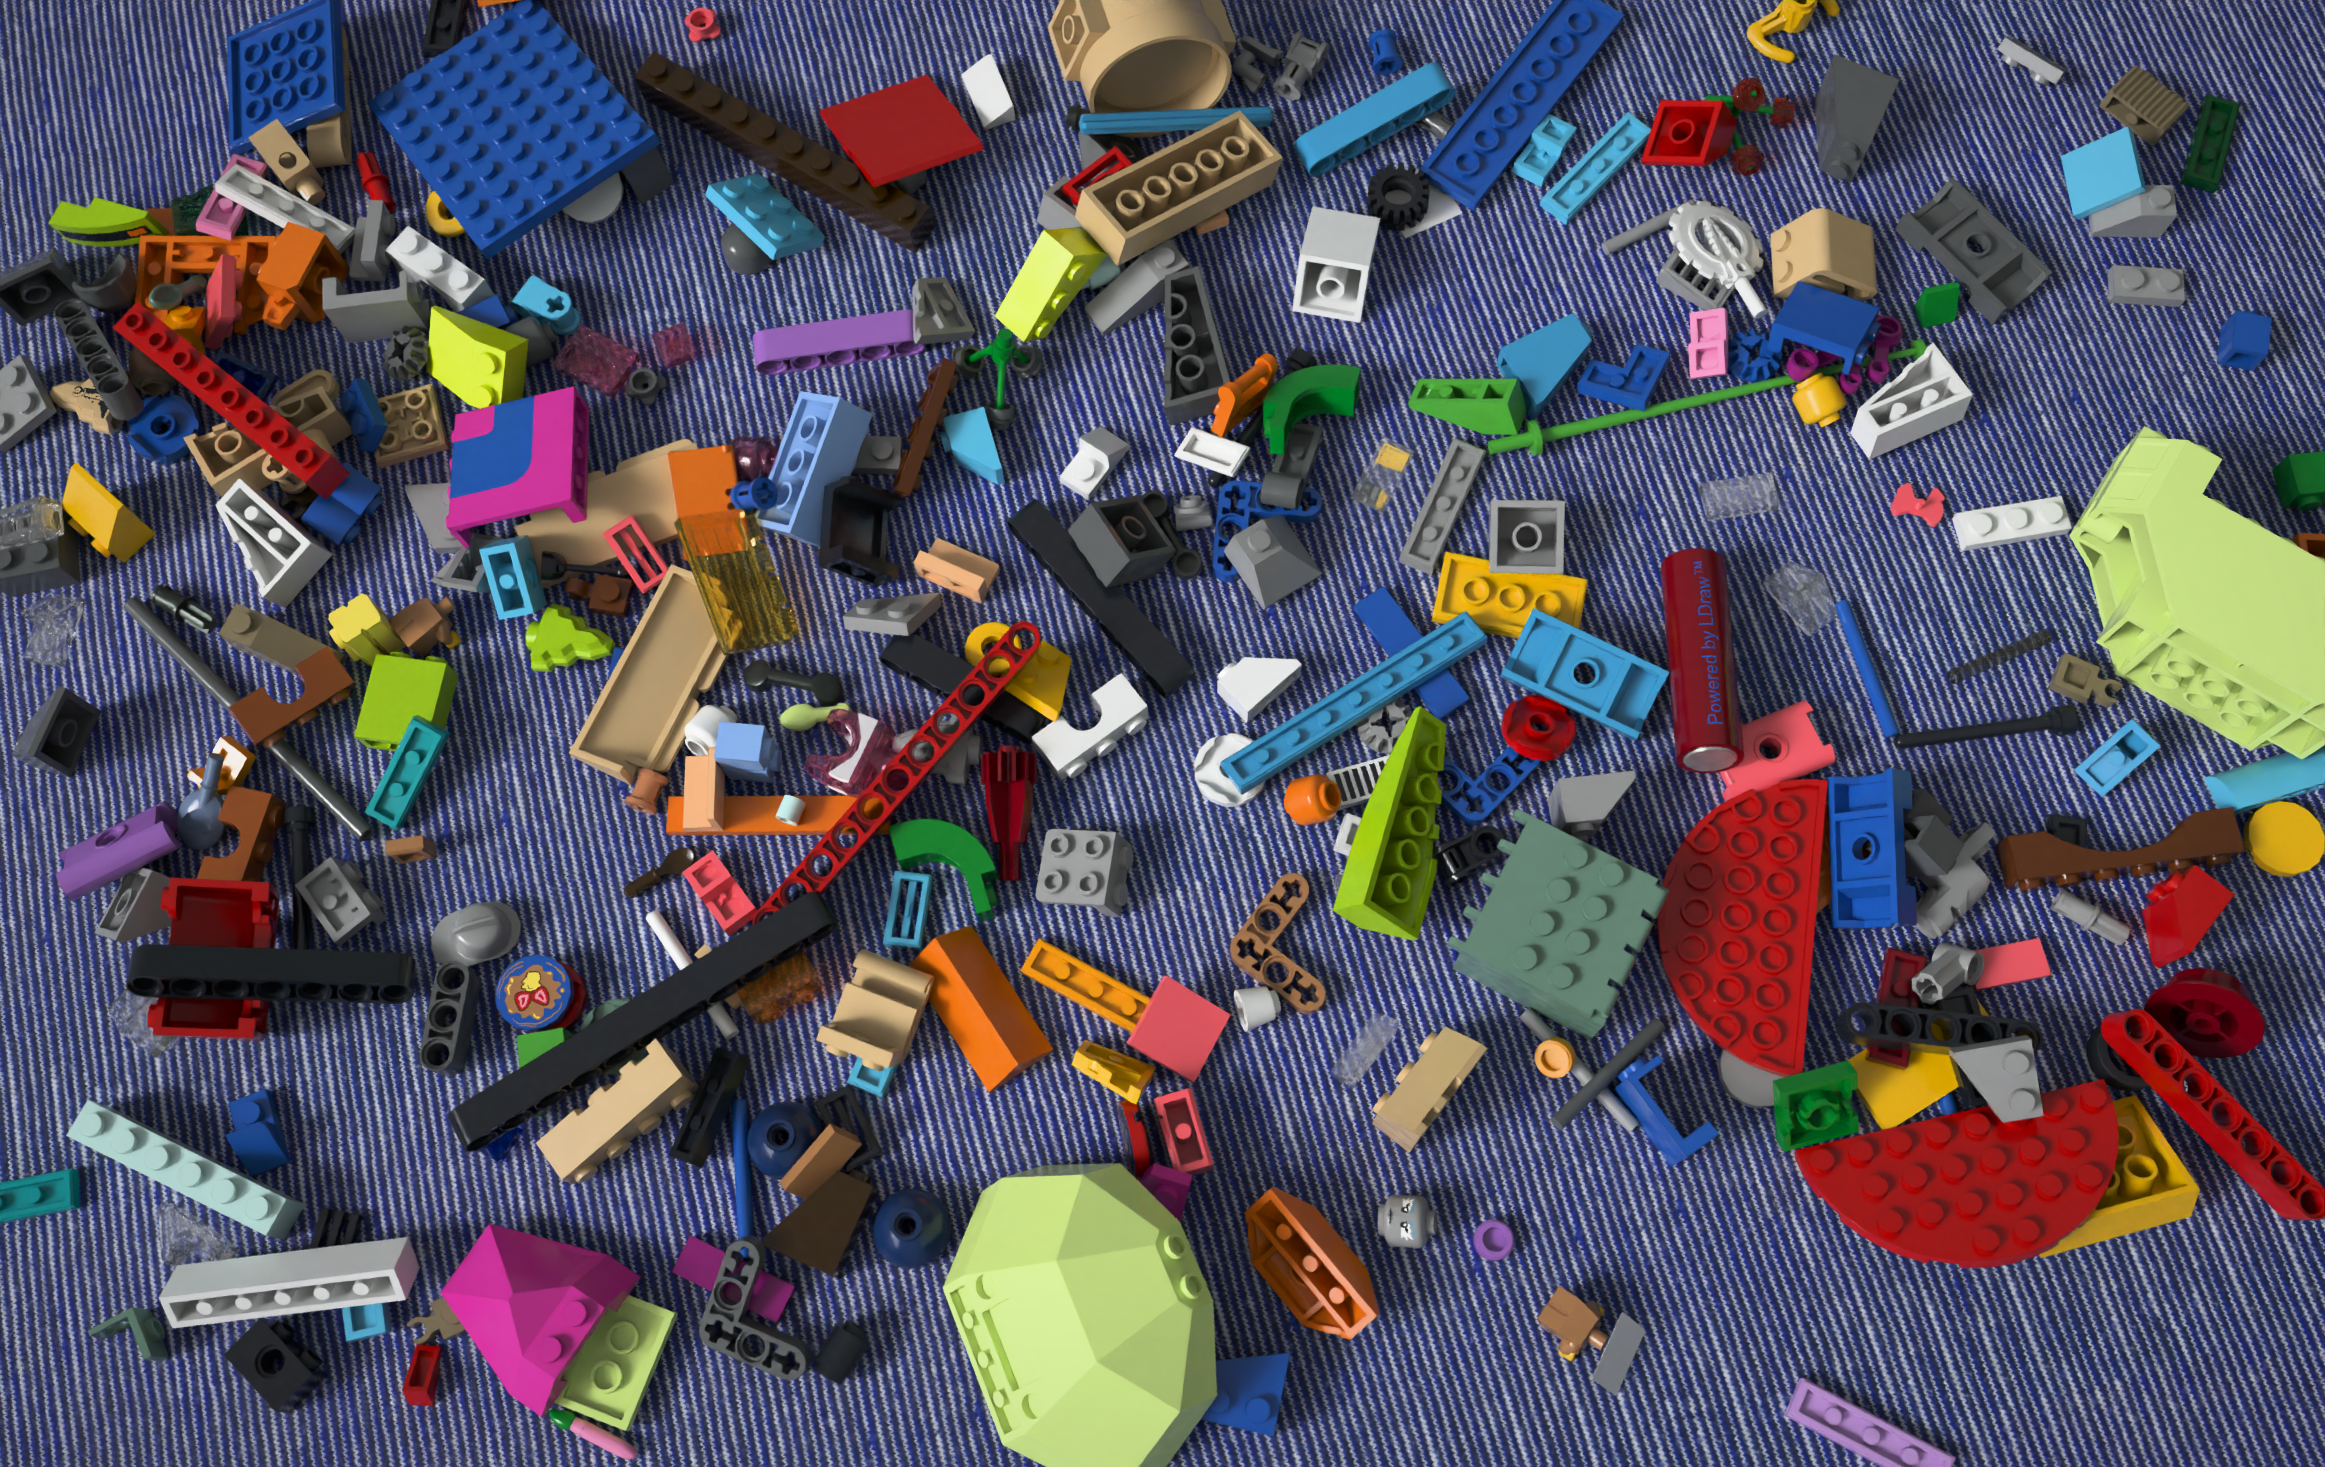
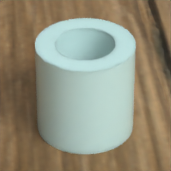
M784 795L775 817L786 824L797 826L806 803L796 797Z

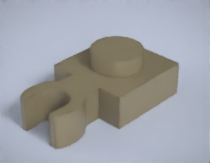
M2064 653L2059 658L2048 689L2082 704L2089 699V696H2092L2098 704L2104 707H2111L2117 702V699L2107 696L2105 689L2116 693L2122 688V684L2113 679L2103 680L2098 678L2101 667Z
M444 1297L430 1303L433 1315L413 1318L407 1324L410 1328H415L422 1323L425 1325L426 1331L424 1336L413 1341L414 1344L419 1345L431 1342L439 1332H441L443 1340L447 1341L467 1332Z

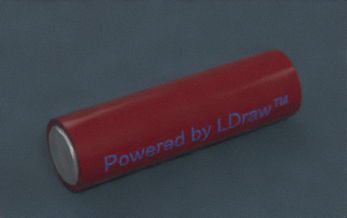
M1704 548L1685 549L1669 555L1661 563L1676 763L1680 768L1689 772L1717 773L1738 766L1744 759L1726 561L1722 554L1714 550Z

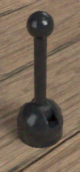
M542 551L540 580H558L565 575L566 571L609 574L623 579L628 578L630 575L623 565L611 568L567 564V561L561 554Z

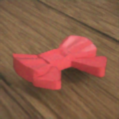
M1906 483L1898 488L1891 504V512L1895 516L1908 513L1919 516L1931 527H1936L1943 515L1942 502L1945 500V497L1938 488H1933L1926 501L1924 499H1917L1914 496L1911 484Z

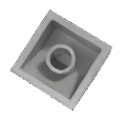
M1491 500L1489 504V573L1563 574L1565 501Z
M1635 771L1558 779L1547 800L1551 825L1588 843V839L1593 838L1625 796L1636 778Z

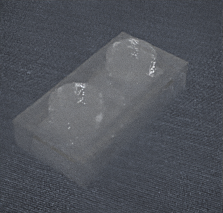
M1772 472L1701 483L1699 487L1707 521L1774 511L1780 506Z

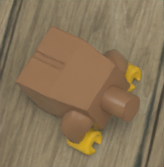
M447 596L438 604L427 597L422 598L403 608L388 621L406 646L422 656H426L431 652V648L437 642L445 644L451 650L461 642V638L457 637L458 634L455 631H451L453 624L447 615L456 608V605Z
M1560 1285L1537 1318L1544 1330L1561 1340L1558 1353L1570 1362L1574 1361L1575 1354L1578 1355L1580 1349L1585 1350L1589 1343L1602 1351L1610 1339L1609 1336L1598 1329L1601 1325V1316L1605 1314V1309L1593 1300L1584 1304L1579 1298Z

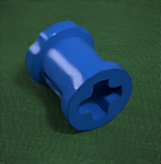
M1384 29L1372 33L1368 37V46L1373 51L1375 57L1373 62L1374 72L1379 75H1389L1397 72L1402 67L1403 61L1402 56L1397 53L1396 32L1391 29Z
M760 477L752 482H738L732 487L730 498L737 511L750 513L755 508L760 510L772 508L777 502L778 492L775 484L770 479ZM747 492V495L740 496V493ZM768 495V497H767V498H764V499H761V497H760V496Z

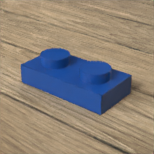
M354 378L348 391H345L342 396L341 407L349 420L352 432L356 436L361 450L375 452L388 428V424L368 380Z

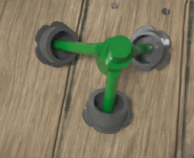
M1001 329L998 332V337L982 350L972 345H965L963 347H956L952 352V361L958 363L955 372L962 375L965 379L976 377V373L983 368L984 357L991 355L993 362L998 365L996 402L986 404V416L989 426L997 430L1008 429L1010 423L1017 421V417L1014 416V406L1004 403L1007 365L1011 364L1012 370L1016 371V375L1022 379L1038 374L1043 366L1041 362L1043 354L1037 347L1032 348L1029 345L1016 347L1012 339V332L1008 329Z

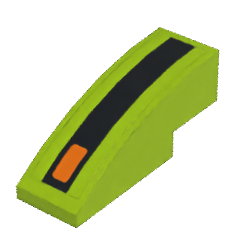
M94 197L88 208L61 201L48 222L69 242L86 246H128L139 244L140 236H166L168 230L149 212Z

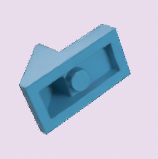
M2132 718L2079 764L2074 771L2103 797L2154 753L2161 744Z

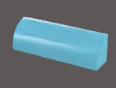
M2325 745L2304 759L2285 752L2210 775L2204 779L2218 809L2232 807L2234 814L2238 815L2261 808L2269 803L2287 800L2325 788Z

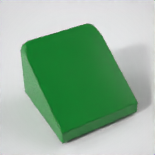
M1958 282L1924 289L1914 305L1920 325L1923 328L1951 323L1955 320L1960 290Z

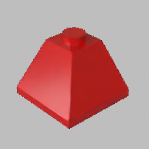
M1660 100L1641 162L1643 165L1707 166L1728 153L1737 120L1724 101Z

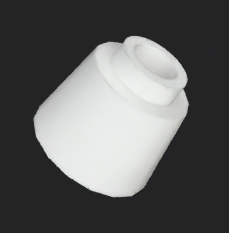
M1266 986L1234 991L1236 1012L1245 1032L1274 1020L1275 1013L1281 1012L1280 1001L1275 990L1269 991Z

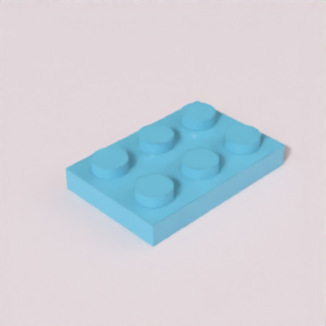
M759 173L708 186L705 196L772 260L822 246L825 235Z

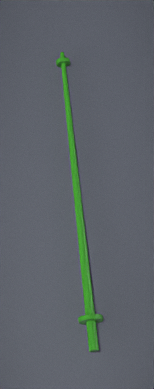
M1922 339L1914 340L1911 343L1910 349L1889 353L1888 361L1911 355L1916 361L1931 344L1925 345ZM1873 357L1865 358L1861 367L1868 366ZM1844 363L1818 368L1815 370L1814 375L1822 372L1823 376L1840 373L1843 370ZM1789 375L1649 405L1645 411L1630 409L1543 429L1539 428L1536 420H1530L1525 424V433L1488 441V449L1490 454L1493 455L1528 447L1533 456L1541 455L1543 443L1794 384L1799 381H1795Z

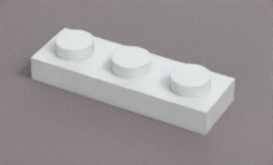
M2062 496L1956 513L1952 518L1962 551L2064 535L2072 529Z

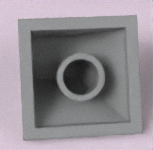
M1283 515L1261 519L1234 535L1224 549V553L1263 610L1322 575V572Z
M139 868L125 875L94 933L124 943L171 926L172 920L168 917V911L161 910L162 890L164 887H169L170 878L145 868Z

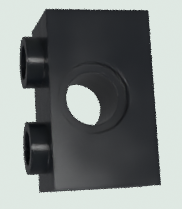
M260 1318L224 1356L275 1412H292L328 1375L319 1367L322 1364L320 1357L310 1348H302L293 1339L297 1334L287 1322L282 1319ZM282 1352L285 1358L284 1366L279 1372H276L274 1369V1359Z

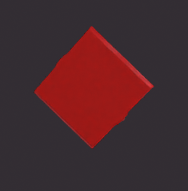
M928 75L819 110L822 119L841 143L843 150L849 158L853 159L873 188L984 150L982 142L960 116V112L952 102L946 99Z

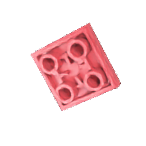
M221 255L206 286L205 347L218 349L224 338L231 337L233 322H239L241 317L242 303L236 301V292H239L241 288L242 271L236 270L235 256Z
M1163 976L1130 1035L1127 1044L1187 1081L1195 1082L1231 1015L1169 976Z

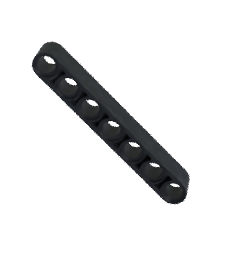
M1033 499L1006 520L1007 526L1018 541L1162 697L1167 699L1195 675L1185 658L1117 585L1105 587L1084 554L1078 549L1072 536L1038 500Z
M147 944L132 950L126 988L134 995L156 998L401 1004L408 1002L414 995L416 962L410 955L391 952Z

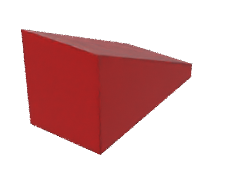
M416 1345L402 1388V1392L409 1405L434 1406L442 1353L441 1346Z

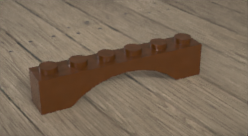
M2232 807L2194 812L2180 821L2169 835L2161 841L2147 847L2129 851L2087 849L2062 841L2046 831L2007 836L1995 845L2005 888H2020L2022 893L2044 889V884L2057 883L2059 888H2067L2081 884L2082 879L2095 878L2096 883H2105L2120 878L2119 875L2132 873L2133 878H2144L2157 874L2159 869L2169 868L2170 873H2173L2175 870L2183 872L2191 866L2198 864H2207L2208 869L2220 868L2232 864L2231 859L2245 851Z

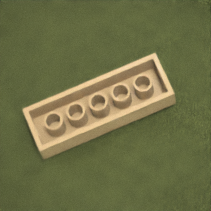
M1239 110L1083 189L1075 218L1112 261L1119 266L1272 185L1283 157Z

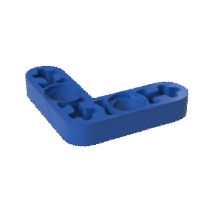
M1237 480L1225 483L1219 493L1212 570L1215 577L1226 583L1234 582L1241 577L1233 565L1231 571L1224 570L1223 563L1226 558L1224 549L1231 540L1223 536L1221 531L1224 526L1236 524L1243 531L1249 527V518L1264 519L1283 515L1287 522L1311 523L1321 514L1322 497L1320 493L1314 488L1306 487L1297 510H1285L1286 508L1279 506L1275 509H1266L1260 503L1262 483ZM1232 493H1239L1240 497L1237 514L1230 513ZM1303 499L1310 500L1311 506L1309 511L1302 510L1301 504Z
M1509 746L1473 781L1444 755V770L1439 771L1438 775L1450 773L1456 778L1457 786L1450 791L1442 790L1441 802L1464 823L1479 825L1486 821L1536 770L1540 760L1530 759L1531 763L1528 760H1524L1514 771L1510 766L1516 761L1519 753ZM1497 772L1505 774L1510 782L1509 787L1501 791L1494 789L1489 783L1490 775ZM1462 787L1468 789L1464 794L1467 800L1471 803L1477 800L1482 803L1480 807L1481 814L1477 811L1471 814L1466 811L1468 803L1461 796L1458 802L1453 800L1459 795Z

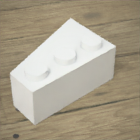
M240 478L215 505L233 541L239 545L246 558L244 562L248 570L253 572L260 586L258 589L262 597L284 608L290 604L333 555L262 490Z

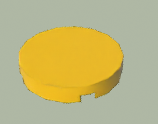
M2278 801L2266 804L2249 816L2243 828V843L2246 851H2250L2254 857L2252 860L2259 868L2272 875L2291 877L2305 873L2319 863L2325 851V835L2319 821L2310 811L2296 803Z

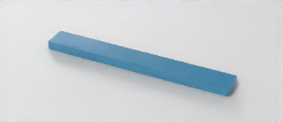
M1467 611L1224 759L1221 761V767L1240 794L1243 795L1487 643V636Z

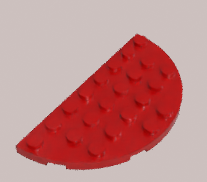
M1786 780L1757 793L1750 789L1736 797L1730 798L1707 814L1687 834L1670 862L1662 887L1668 889L1669 892L1657 916L1658 948L1665 974L1679 1003L1704 1034L1722 1049L1753 1067L1781 1077L1803 1073L1828 780Z
M2101 1079L2041 1093L2044 1115L2041 1117L2003 1123L1989 1106H1984L1795 1150L1794 1158L1802 1175L1818 1198L1822 1197L1840 1215V1220L1876 1245L1903 1257L1923 1263H1928L1929 1260L1959 1264V1268H1989L2017 1263L2051 1250L2058 1245L2059 1241L2070 1235L2077 1228L2080 1229L2102 1201L2112 1178L2118 1154L2119 1132L2117 1115L2111 1094L2105 1080Z

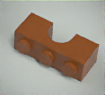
M328 646L295 666V672L305 687L303 695L295 702L285 704L276 702L267 694L263 687H260L229 707L231 715L256 748L263 744L267 748L277 744L287 736L284 731L296 723L300 727L307 725L319 716L316 710L328 703L334 707L352 695L349 690L353 688L354 681Z
M230 785L218 821L232 830L239 831L240 843L237 849L227 857L214 858L204 856L196 879L261 882L265 865L270 862L273 856V842L278 829L283 826V810L287 804L271 793Z

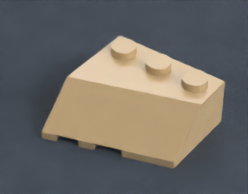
M1446 1026L1439 1035L1432 1031L1419 1047V1050L1424 1053L1415 1065L1410 1061L1405 1065L1395 1079L1400 1083L1392 1095L1385 1092L1373 1107L1372 1111L1377 1115L1372 1124L1410 1153L1488 1048Z

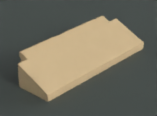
M681 439L624 460L617 465L616 472L606 475L603 471L589 473L587 520L573 523L562 508L557 507L529 514L530 521L514 526L518 536L528 535L540 579L542 551L561 554L567 561V564L603 567L619 561V558L602 533L632 514L654 547L681 538L668 453L670 451L678 452L699 449L697 444L692 443L688 439ZM630 525L625 528L640 552L646 551L647 548L633 527ZM619 533L615 534L613 538L626 557L632 556L633 553ZM566 571L562 578L552 581L541 580V584L544 589L566 581L568 577L574 578L585 572Z
M672 564L670 565L569 751L572 757L633 786L638 776L636 774L638 768H646L657 773H664L670 769L686 738L684 733L686 724L701 709L697 701L700 692H707L713 687L742 632L741 623L733 612L726 610L732 597L720 581Z

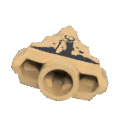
M90 378L85 382L68 381L51 388L49 397L53 402L66 411L76 412L82 422L92 424V428L95 431L109 435L120 431L124 420H117L113 417Z

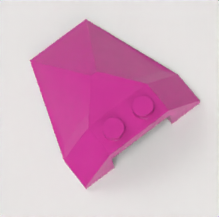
M489 1224L440 1293L508 1393L539 1416L545 1417L568 1383L567 1380L562 1378L563 1374L609 1309L617 1312L641 1277L610 1255Z

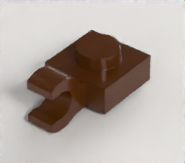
M597 574L594 584L579 578L568 577L564 591L569 593V599L589 602L588 608L592 613L627 618L635 585L630 579Z

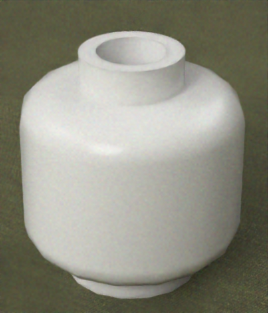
M703 706L685 726V744L688 749L696 756H708L709 747L716 746L720 721L736 723L738 720L736 714L726 706Z

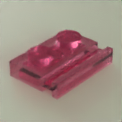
M579 324L575 336L569 338L552 364L556 370L614 399L633 372V366L636 362L639 363L641 358L637 352Z

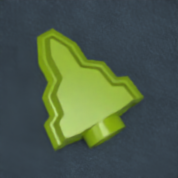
M552 604L551 607H547L541 622H531L526 632V646L531 650V669L533 671L552 672L556 666H571L579 659L596 660L612 655L616 644L614 640L601 630L588 628L586 621L582 617L573 615L569 607Z

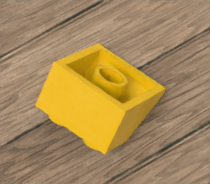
M77 462L71 467L61 505L72 517L67 523L83 537L90 533L95 538L90 544L103 556L108 558L113 554L125 563L156 533Z

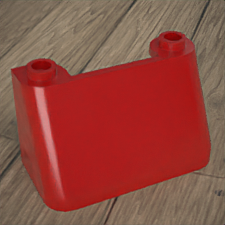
M170 877L169 887L163 888L161 910L168 911V917L172 920L169 945L275 949L279 914V891L270 882ZM159 998L157 1004H150L147 1024L149 1028H153L152 1035L264 1041L270 1001Z

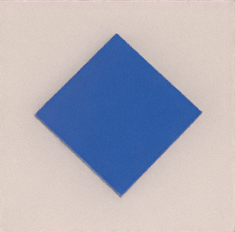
M311 0L227 37L229 142L231 151L240 155L254 149L255 147L248 137L276 119L279 120L290 134L345 111L340 0Z

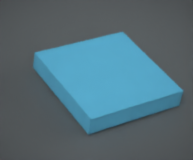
M2128 126L2061 156L2073 216L2078 220L2146 191L2133 130Z

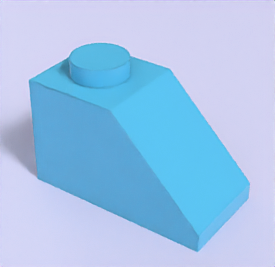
M984 407L945 417L943 421L946 431L939 432L945 453L952 451L955 464L997 485L1005 484L1001 463Z

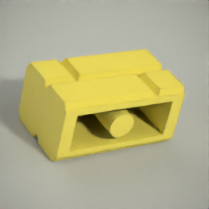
M360 594L349 601L347 607L341 606L328 614V620L333 626L329 634L340 649L346 650L354 662L362 659L368 666L373 667L376 654L387 655L391 652H398L406 647V644L388 622L390 618L367 594Z

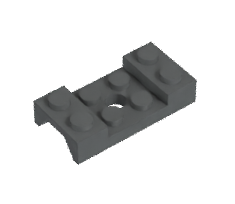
M1954 177L1947 181L1930 201L1913 214L1910 212L1905 213L1895 229L1918 253L1926 248L1972 293L1968 302L1992 325L2039 290L2052 274V271ZM1967 242L1980 244L1983 252L1976 253L1971 251L1967 246Z

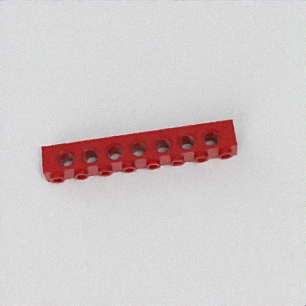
M136 302L112 327L324 499H327L350 474L330 454L140 303Z

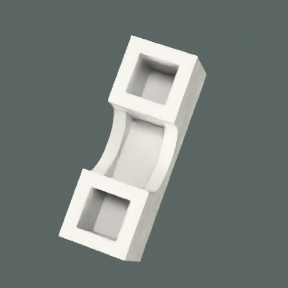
M409 226L385 250L399 271L408 270L414 281H418L424 289L427 285H430L445 299L449 307L458 313L495 296L484 278Z
M1122 673L1092 693L1093 706L1101 715V719L1095 727L1085 731L1076 730L1061 715L1056 722L1050 723L1032 736L1034 748L1060 781L1067 776L1070 778L1076 777L1086 769L1087 762L1096 755L1100 757L1105 756L1116 747L1117 740L1127 733L1129 735L1137 733L1146 725V719L1149 718L1148 706Z

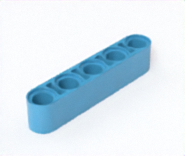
M1432 62L1426 64L1306 132L1296 140L1294 150L1311 177L1321 176L1444 107L1454 98L1456 90L1439 63Z

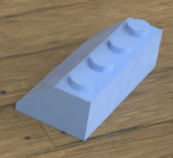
M800 391L768 477L777 488V502L772 508L767 510L757 508L751 524L791 539L820 547L824 487L840 480L841 477L851 475L856 467L857 456L862 442L868 434L869 423L873 414L839 397ZM768 495L761 496V499L767 498Z

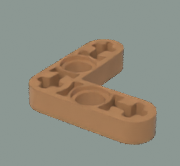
M1288 873L1276 882L1235 935L1230 944V956L1237 967L1263 986H1266L1268 990H1275L1278 997L1296 1011L1311 1015L1317 1013L1325 1002L1326 992L1324 986L1319 980L1273 947L1306 904L1309 896L1307 880L1297 873ZM1294 884L1300 886L1298 893L1301 897L1292 896L1289 899L1285 909L1291 912L1286 914L1285 910L1278 905L1285 897L1286 890L1284 886L1292 887ZM1272 899H1276L1278 904L1271 902ZM1267 911L1274 912L1279 916L1281 923L1275 930H1265L1259 924L1260 915ZM1250 942L1253 943V952L1261 959L1265 952L1271 955L1264 960L1260 971L1254 969L1258 965V961L1252 956L1247 955L1244 959L1239 957L1240 948L1238 945L1240 943L1244 946H1247ZM1275 963L1284 965L1288 970L1287 979L1281 983L1270 981L1266 974L1270 965ZM1295 975L1301 978L1297 981V986L1301 989L1308 991L1312 987L1316 990L1314 996L1318 1000L1316 1003L1308 1001L1306 1004H1302L1300 1002L1302 995L1295 988H1292L1291 994L1284 991L1291 986Z

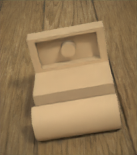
M1818 208L1805 213L1770 234L1774 296L1782 299L1789 297L1798 281L1837 294L1843 293L1845 291L1844 284H1847L1848 297L1858 301L1870 299L1877 294L1874 234L1871 226L1829 209Z
M862 949L853 963V967L857 968L852 983L846 982L832 1023L821 1025L816 1040L827 1044L825 1050L832 1054L847 1057L850 1053L863 1058L861 1061L862 1065L877 1071H883L884 1067L890 1068L905 1060L931 993L935 977Z

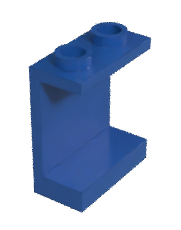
M1657 1055L1648 1062L1643 1056L1617 1076L1621 1083L1613 1091L1625 1107L1640 1121L1639 1125L1672 1167L1693 1154L1719 1133L1708 1121L1686 1137H1681L1640 1083V1080L1659 1066L1663 1060Z

